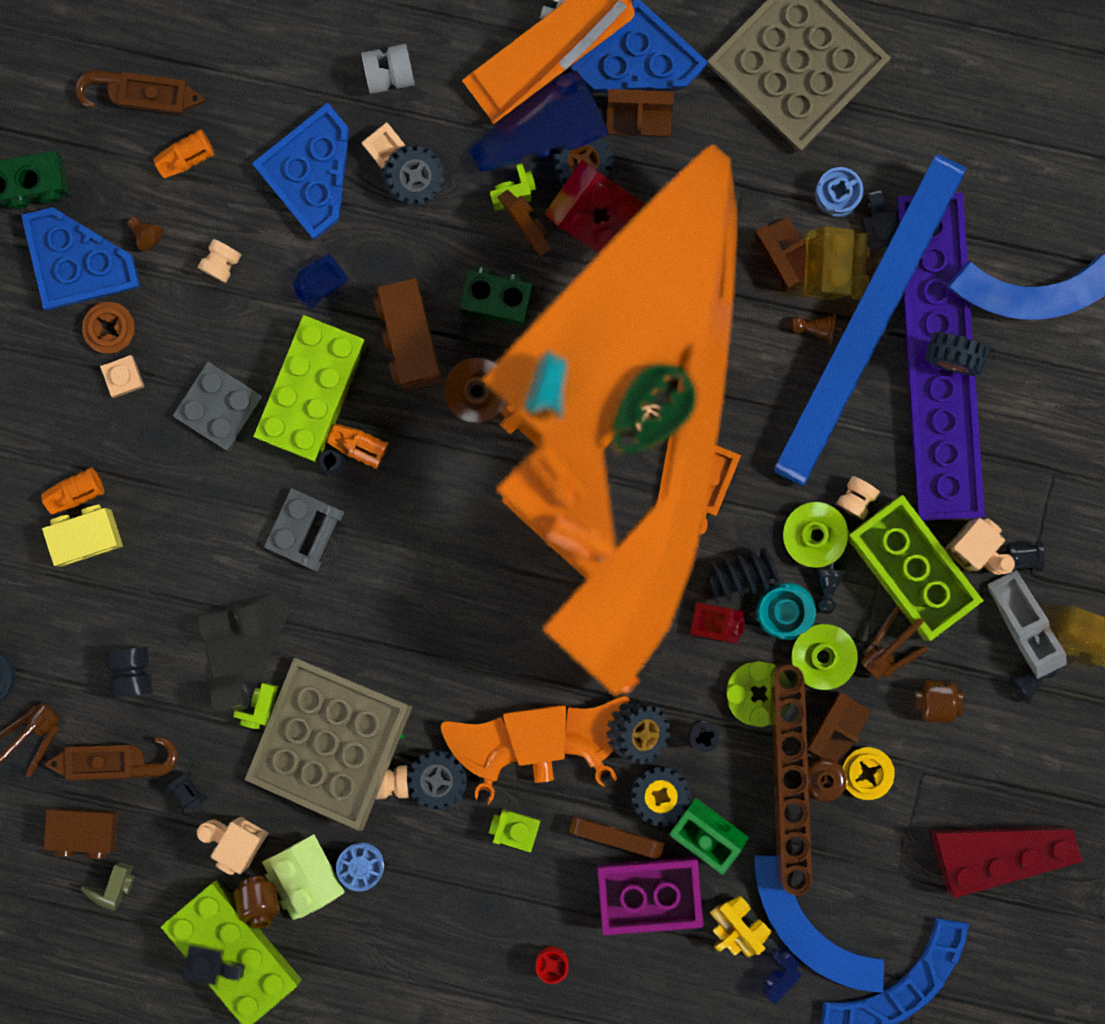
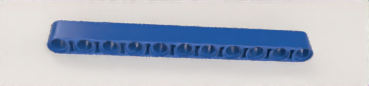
M936 154L786 444L775 466L774 473L801 487L805 485L958 189L967 167L939 154Z

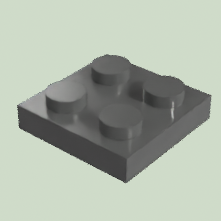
M207 362L173 414V417L229 452L264 397L210 362Z

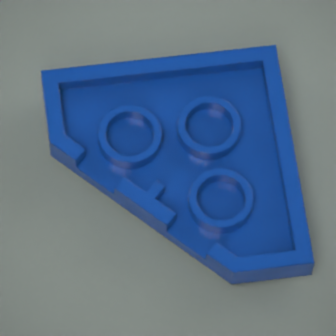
M634 0L632 2L635 10L633 19L576 61L571 67V71L593 92H608V89L673 90L686 89L708 66V62L641 0Z
M329 103L325 104L252 163L314 241L340 221L349 128Z
M53 207L21 215L44 310L48 311L141 288L134 257L128 252Z

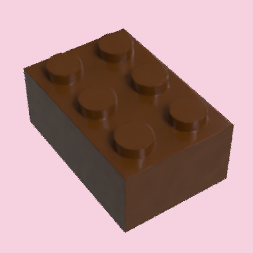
M413 278L377 287L379 296L374 297V303L378 317H380L381 321L386 322L387 328L381 329L385 348L388 350V353L393 352L395 360L389 361L395 383L401 384L404 390L407 391L443 382L417 279Z

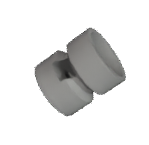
M406 43L390 46L386 53H383L380 49L361 52L370 95L388 91L390 85H394L397 89L415 85Z

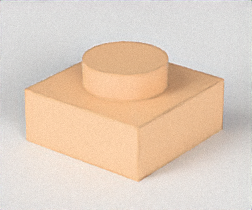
M387 122L361 142L382 169L385 167L384 164L388 161L389 155L392 152L398 150L397 148L406 146Z
M132 355L100 366L110 395L113 398L144 387Z

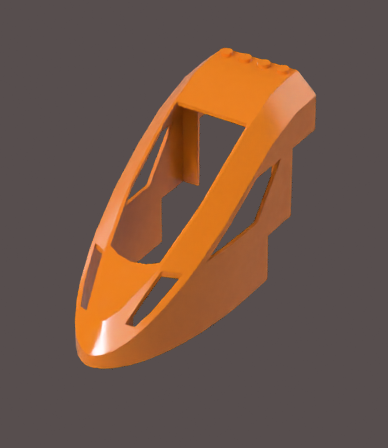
M712 144L698 155L629 223L483 379L491 389L507 402V405L501 412L504 417L510 413L506 408L510 405L530 423L527 428L521 424L517 429L537 446L497 489L504 497L501 500L502 503L546 543L560 514H563L568 519H573L577 523L584 524L586 527L589 526L601 532L599 538L615 545L603 450L611 443L615 415L627 388L643 369L659 363L672 364L677 367L681 366V369L690 376L697 392L695 410L689 420L668 440L657 506L616 550L614 548L609 561L606 563L591 556L586 561L575 556L576 554L567 552L563 548L560 549L554 544H548L582 575L587 582L545 626L544 630L615 695L620 691L626 695L640 680L635 676L636 673L644 665L670 627L695 558L711 479L726 374L737 241V207L731 159L715 144ZM546 351H551L555 356L566 359V373L562 389L563 413L560 420L553 410L543 408L534 413H527L524 409L525 399L540 357ZM680 378L677 388L678 392L683 391V389L679 386L682 381ZM551 443L554 444L557 451L562 454V457L575 470L588 492V496L571 509L547 488V485L541 481L539 475L528 465V462Z

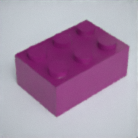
M696 856L597 864L603 935L703 928L699 870Z

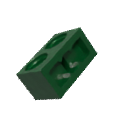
M477 267L476 272L468 270L460 306L461 313L525 327L533 285L527 283L528 278L509 274L508 279L495 276L496 271ZM480 284L487 285L491 290L490 295L483 300L476 299L472 295L473 289ZM508 292H519L523 297L522 302L515 307L508 306L504 302V297Z

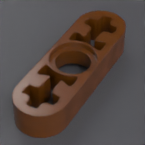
M579 816L572 817L568 830L569 833L655 859H660L664 842Z

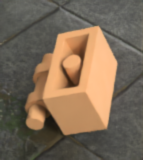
M981 518L968 521L944 548L948 555L967 572L980 570L984 566L994 575L1007 574L1013 570L1015 565L1014 559L1007 554L999 555L996 552L1005 539L999 535L1002 532L999 526L988 518L984 521Z
M243 817L232 821L229 827L218 820L212 819L201 824L197 830V836L202 842L210 843L215 841L218 843L211 858L218 861L216 866L230 875H233L234 872L241 874L249 868L269 834Z

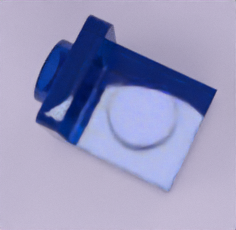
M328 253L299 271L292 285L298 299L306 303L310 309H313L322 298L345 285L349 278L331 254Z
M775 949L771 953L784 967L781 972L778 969L774 970L764 981L767 987L763 992L773 1004H776L802 976L797 969L800 963L787 950L781 954Z

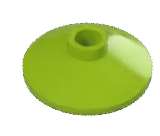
M810 502L799 506L789 515L783 530V540L789 555L795 561L807 567L819 568L832 564L843 554L848 543V526L844 517L837 509L826 503ZM820 529L824 536L821 541L817 542L813 538V533L815 530Z
M819 624L810 627L806 632L798 636L793 645L791 659L792 665L802 671L805 684L815 689L830 690L840 687L851 678L857 666L858 655L855 643L847 632L834 625ZM822 650L829 654V659L825 663H820L817 659L818 653Z

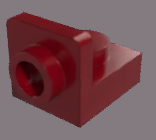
M696 602L690 634L737 644L739 637L743 635L745 629L744 612Z

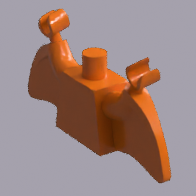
M622 696L594 708L568 707L567 719L566 705H557L504 713V721L502 717L482 724L445 721L441 724L440 728L449 749L456 759L466 769L484 778L483 783L478 785L475 790L474 797L476 801L479 791L484 789L490 792L491 796L488 804H490L494 799L495 793L492 787L493 781H497L503 767L516 761L519 766L532 764L535 783L553 781L552 761L565 759V754L581 756L590 768L594 766L596 781L601 787L606 788L601 781L603 773L609 772L614 780H617V776L612 768L605 766L602 762L614 750L608 744L612 739L607 737V731H611V727L607 725L609 721L614 720L612 716L614 711L620 712L619 706L622 704L628 705L630 700L628 697Z

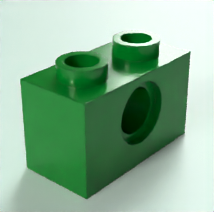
M697 798L694 799L669 834L722 875L741 852L749 838Z

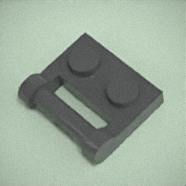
M291 488L264 548L318 572L322 564L319 560L337 521L342 520L345 512ZM319 511L326 514L306 556L299 552Z

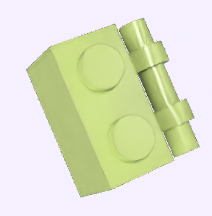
M314 834L262 862L268 873L265 875L267 880L275 885L282 899L279 903L283 910L287 909L292 920L322 908L345 893Z

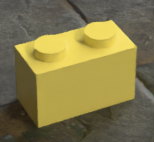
M94 505L82 509V516L70 519L69 515H64L50 520L51 526L42 528L53 565L58 567L66 566L123 547L112 510L107 508L101 509L100 505Z

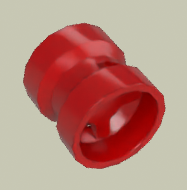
M548 946L538 953L536 973L543 982L556 984L567 976L569 970L568 957L561 948Z

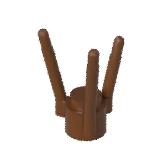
M898 606L888 616L871 644L862 651L866 656L860 662L877 680L883 675L888 678L897 669L928 651V647L923 646L891 664L895 660L891 654L923 624L922 618L917 619L887 649L880 646L876 650L900 612Z
M41 702L38 706L33 705L27 713L0 732V739H2L27 722L26 725L28 727L0 754V764L32 732L40 737L46 733L26 771V776L31 777L52 738L61 729L56 725L61 720V717L44 702Z

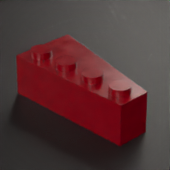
M1066 826L929 830L947 893L953 898L1083 862L1074 830Z

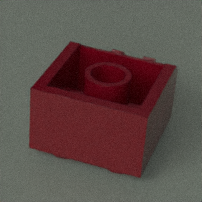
M581 160L544 214L558 227L601 254L637 216L644 203L584 160Z

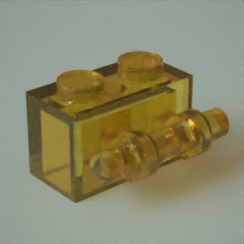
M829 226L808 231L804 296L833 300L851 295V299L861 300L865 293V287H868L869 276L866 275V258L870 257V247L867 246L868 234L855 233L854 236V230Z
M1065 605L1055 632V637L1066 654L1077 658L1080 653L1092 657L1090 663L1105 668V617L1074 605Z

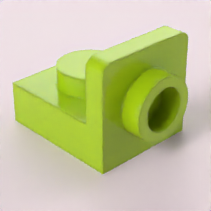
M523 163L516 165L519 184L514 185L513 181L504 182L495 186L496 190L490 192L494 211L504 208L497 197L507 189L516 198L522 195L527 202L532 201L530 191L536 190L532 172H525Z
M262 683L261 688H256L253 693L251 707L255 708L254 713L235 710L233 717L241 719L240 725L253 729H259L260 724L267 725L275 705L279 686Z
M503 808L501 816L494 814L489 833L495 835L493 840L495 844L501 843L531 853L541 820Z

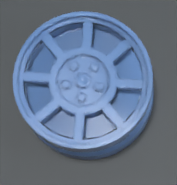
M836 167L828 170L820 178L815 188L817 206L822 212L832 217H843L850 214L863 196V184L860 177L854 171L845 167Z
M357 842L348 846L340 854L336 863V873L340 882L353 891H365L372 888L379 881L384 871V861L381 852L374 845L366 842Z

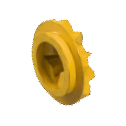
M871 747L854 750L844 760L842 768L847 777L846 789L853 796L863 800H874L885 795L891 788L894 781V767L890 758L881 750ZM859 762H862L868 768L880 766L872 774L875 786L867 779L856 781L859 775L862 774V766Z

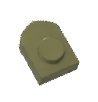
M123 862L114 865L106 891L84 886L81 887V890L97 905L115 912L122 900L123 894L128 895L132 888L135 876L130 874L133 866Z

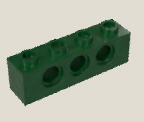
M56 150L0 160V181L4 180L6 183L5 190L0 193V207L9 206V209H22L29 206L28 202L41 200V203L44 204L55 203L61 200V196L69 195L64 160ZM31 175H37V184L31 189H26L25 180Z

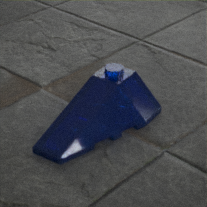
M575 70L569 74H563L556 80L546 84L471 147L469 151L480 172L518 163L522 156L538 153L539 158L550 155V149L567 146L568 150L580 148L608 135L609 132L587 85L578 71Z

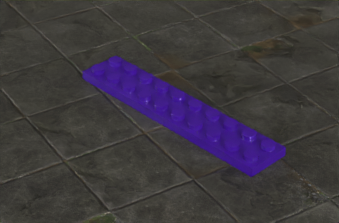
M963 192L954 194L902 295L916 510L922 521L985 517L975 376H967L961 373H953L950 370H944L941 367L928 363L924 359L929 341L934 332L951 333L973 340L971 304L959 298L946 287L968 262ZM915 195L898 196L896 198L898 227Z

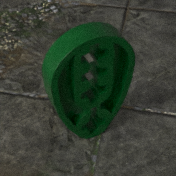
M659 363L646 367L635 377L618 406L613 422L611 442L618 453L631 455L646 451L671 437L689 420L696 407L697 392L692 379L684 370L672 364ZM667 377L672 380L679 377L682 380L679 386L683 391H672L668 397L671 404L668 406L663 403L657 410V414L660 417L658 419L651 417L646 420L643 417L645 410L642 405H653L657 398L653 393L656 390L660 393L665 391L668 386L665 380ZM639 424L641 427L634 436V441L637 444L634 447L631 444H627L625 447L621 446L620 441L622 437L619 435V432L628 433Z

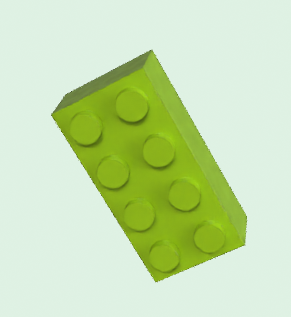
M303 315L254 437L319 464L320 455L326 448L328 436L337 421L368 345L365 339Z
M903 495L896 497L849 533L848 541L910 623L913 624L919 618L923 619L924 622L917 629V632L924 641H932L983 602V599Z
M218 879L161 926L163 931L186 958L189 945L193 943L224 950L223 960L245 964L243 978H240L239 981L219 976L216 985L209 984L241 1024H254L302 981L260 929H253L251 925L239 920L234 898Z

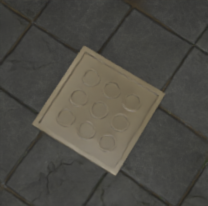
M767 0L708 60V66L801 153L890 61L891 57L831 0Z
M294 657L245 780L349 827L363 831L413 706Z

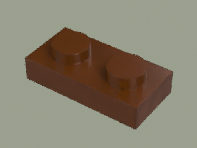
M508 189L500 194L497 198L527 243L540 256L550 250L551 247L545 240L548 233L538 219L533 221L529 216V213L533 210L522 195L516 198Z

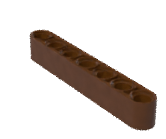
M782 663L774 667L770 675L777 877L781 886L788 893L799 896L806 893L812 884L805 680L802 671L798 667ZM791 670L795 675V681L790 687L783 688L779 682V677L783 671ZM793 703L796 707V715L793 719L784 721L780 714L781 709L785 704ZM787 737H795L797 740L796 750L793 753L785 754L782 751V742ZM789 770H796L799 776L798 782L794 786L786 787L783 783V776ZM792 803L798 804L800 808L798 817L793 820H787L784 815L785 808ZM799 837L801 840L800 849L797 852L788 853L785 848L788 839ZM795 870L801 871V882L796 886H789L787 884L789 873Z

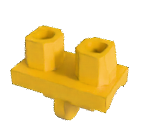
M741 896L715 906L709 913L719 923L712 930L719 938L714 948L720 952L727 947L734 956L742 951L748 958L754 954L759 955L765 949L762 944L771 934V931L761 920L754 921L749 927L746 926L741 918L751 909Z

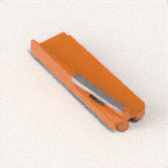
M567 0L462 81L491 119L492 124H494L631 21L635 15L632 1Z

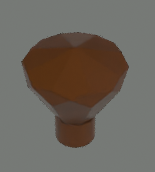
M136 216L131 217L127 222V226L134 232L137 247L142 252L153 249L163 236L164 230L161 227L143 223Z

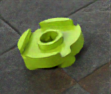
M761 661L745 663L731 674L726 688L727 704L731 713L741 722L756 727L772 724L770 675L773 668L776 667L775 665ZM782 672L779 677L781 686L783 688L790 687L787 676ZM754 685L757 688L766 687L767 690L764 694L767 699L764 702L757 700L754 703L751 700L753 696L751 688ZM787 703L782 707L780 712L781 717H783L788 711L790 703Z

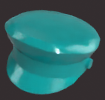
M546 351L542 354L525 399L524 409L527 413L538 412L545 408L553 410L559 420L562 418V389L566 373L565 358L557 357L551 351Z
M782 583L780 587L777 584L770 587L769 590H766L759 597L756 607L757 620L762 629L770 636L781 640L797 639L800 634L812 627L816 617L815 602L812 596L803 587L794 583Z

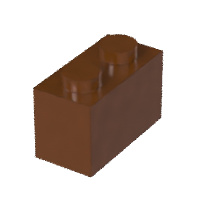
M59 807L47 809L44 850H54L53 856L73 857L74 852H86V858L105 859L107 854L116 851L119 811Z

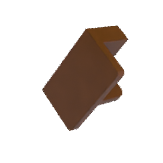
M608 89L607 135L670 137L674 92Z
M786 217L771 226L767 224L756 230L753 237L785 292L818 274L819 270L805 247L807 244L806 240L800 239L789 218Z
M836 692L807 743V750L821 758L831 759L841 766L853 743L858 742L859 738L857 736L871 713L870 710L853 701L852 698L845 694Z

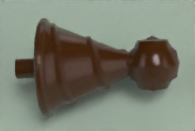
M835 313L806 322L803 317L795 316L789 323L793 333L800 334L806 330L826 341L829 345L833 343L834 333L842 334L843 327L835 326Z

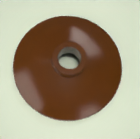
M470 358L458 363L450 371L445 381L444 394L450 410L457 417L471 423H483L494 419L504 410L507 402L483 381L497 364L484 358ZM481 386L484 390L483 395L478 398L472 396L471 390L473 387Z

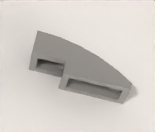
M1018 571L1011 572L987 584L1010 633L1036 678L1038 679L1067 665L1066 652L1050 629L1049 620Z

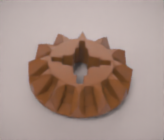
M99 303L92 307L85 315L82 325L83 336L88 345L103 354L118 353L129 346L132 337L135 335V320L130 312L118 303ZM102 319L108 323H112L115 320L116 325L114 328L119 336L116 337L109 333L103 336L102 333L105 329L99 320Z

